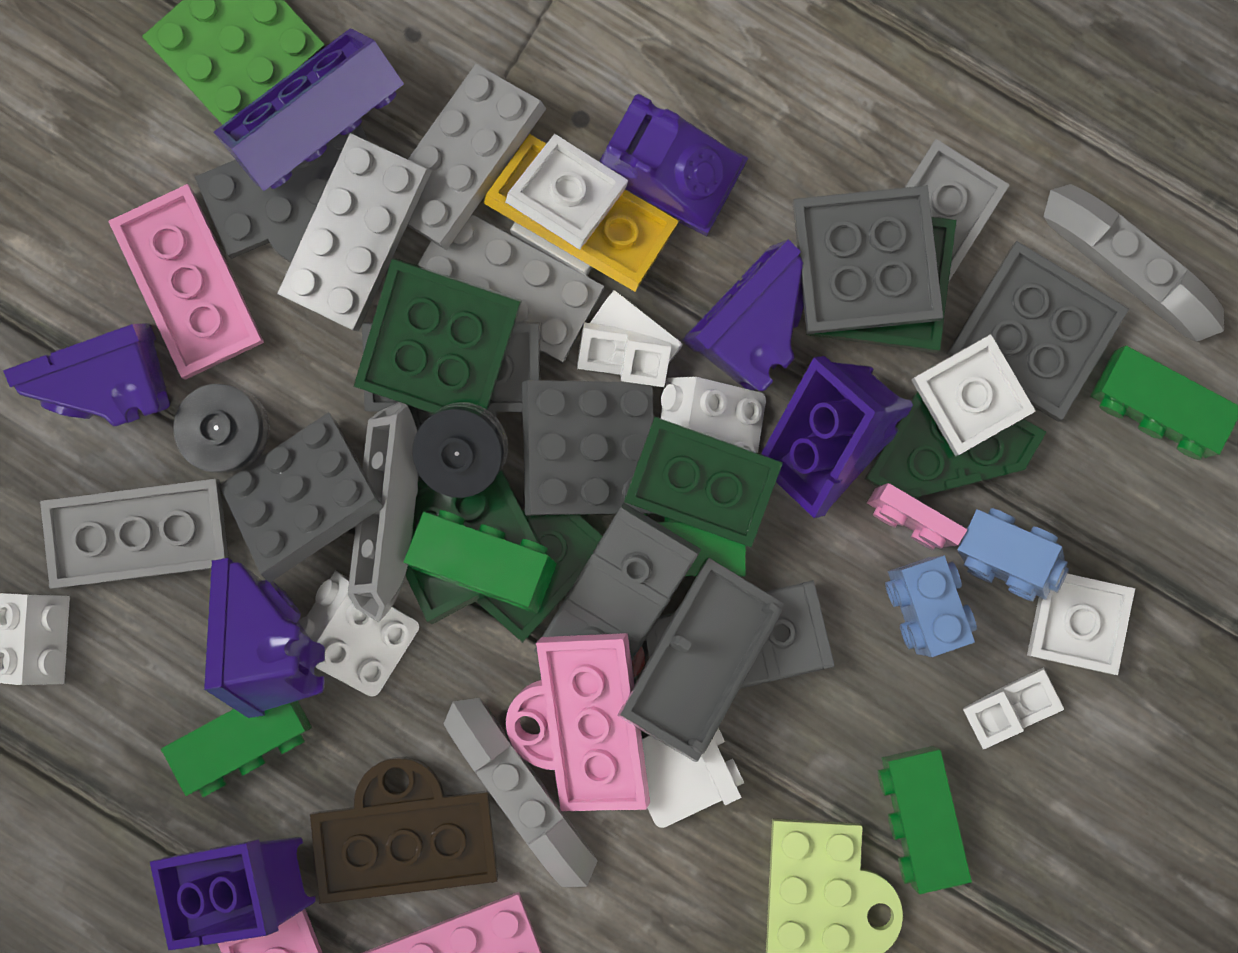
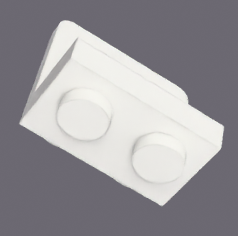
M667 378L666 387L661 396V418L758 453L766 398L761 392L704 378Z
M335 570L332 577L320 586L316 594L315 604L308 615L299 620V623L312 641L320 643L325 647V661L317 664V669L368 696H376L418 632L419 624L412 617L394 607H391L380 622L357 610L348 596L349 578Z
M0 593V683L14 685L64 684L70 596Z
M719 728L698 762L690 760L650 735L642 738L650 804L647 808L658 827H667L717 802L723 801L727 805L741 798L737 786L744 784V781L734 760L730 759L725 762L719 751L718 745L725 742Z

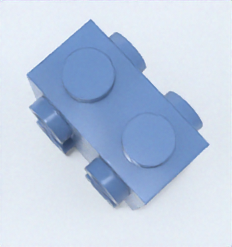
M990 508L987 514L976 509L957 549L964 561V566L968 568L967 572L989 583H992L994 577L1006 582L1011 593L1032 602L1035 596L1046 600L1050 590L1058 593L1069 570L1066 567L1068 562L1064 559L1063 548L1056 543L1058 537L1034 526L1030 532L1023 530L1014 524L1015 518L1000 510Z
M945 556L928 557L888 571L891 581L885 582L887 594L893 607L900 606L905 623L900 624V630L908 649L914 648L918 655L934 657L975 643L972 632L977 630L976 621L968 605L962 606L957 589L962 587V583L953 562L947 563Z

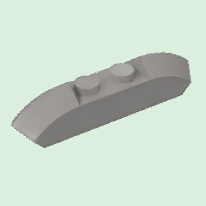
M1072 184L1050 190L1043 216L1048 225L1183 336L1196 342L1224 331V308L1208 287L1122 215L1097 197Z
M401 402L377 412L368 420L362 469L383 508L355 527L348 596L355 608L377 622H380L393 606L405 579L408 565L404 563V559L413 537L412 527L415 500L418 492V472L413 461L412 452L417 429L407 404Z
M474 698L453 701L444 726L479 779L561 887H586L597 864V859L565 813L560 810V806L528 762L514 749L507 733L482 700Z

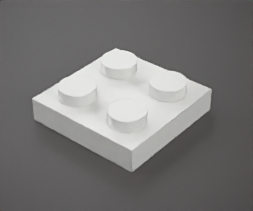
M554 134L510 189L505 203L580 250L624 192L628 180Z
M992 335L983 338L911 379L955 456L960 455L1036 412Z
M1067 574L1058 593L1050 590L1046 600L1041 597L1038 599L1027 656L1118 675L1135 588Z

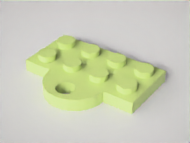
M772 819L766 953H884L896 941L902 927V905L894 888L882 876L871 870L861 868L862 825L860 823ZM878 903L888 905L891 910L889 922L881 927L870 925L867 919L869 909Z

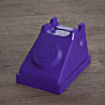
M637 94L634 96L599 162L628 180L625 190L679 220V223L707 237L742 173L748 158L720 143L680 117L677 113L669 109L657 108L650 99Z
M789 239L770 246L741 276L742 280H738L685 335L682 341L694 352L698 351L743 388L765 391L773 382L769 376L770 367L774 369L780 364L786 369L795 358L791 348L792 332L799 324L804 305L801 286L803 260L799 256L801 251Z
M150 323L131 324L51 353V355H44L3 370L9 387H14L19 395L40 400L41 407L68 417L90 419L93 415L105 418L112 426H119L140 419L139 409L144 416L170 407V400L154 345L156 337Z
M825 356L814 357L761 453L764 456L782 462L776 483L813 518L826 515L829 508L868 464L894 439L898 432V428L895 427L897 422L907 417L913 407L910 400L900 398L872 374L874 369L871 366L831 362Z
M229 558L212 560L204 690L247 718L265 716V710L321 694L324 691V676H315L314 669L317 664L325 661V647L320 643L312 641L299 623L301 616L299 609L282 588L274 581L261 580L242 563L233 562Z
M301 837L262 842L257 839L150 861L168 951L267 936L279 931V925L312 905L316 898L315 896L309 897L305 893L297 860V848L303 843V839Z

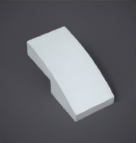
M584 322L577 369L618 374L623 382L664 387L671 343L624 329Z
M1043 667L964 707L963 710L982 748L985 749L1023 732L1024 728L1063 711L1064 706Z

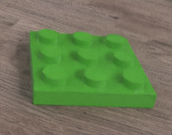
M182 0L142 36L222 125L326 47L284 0Z

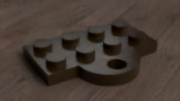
M393 757L379 762L369 769L360 780L355 791L354 807L318 811L310 814L319 904L498 882L488 791L444 796V791L437 775L427 765L416 759ZM401 768L408 774L409 785L405 791L397 793L388 789L385 784V775L389 769Z

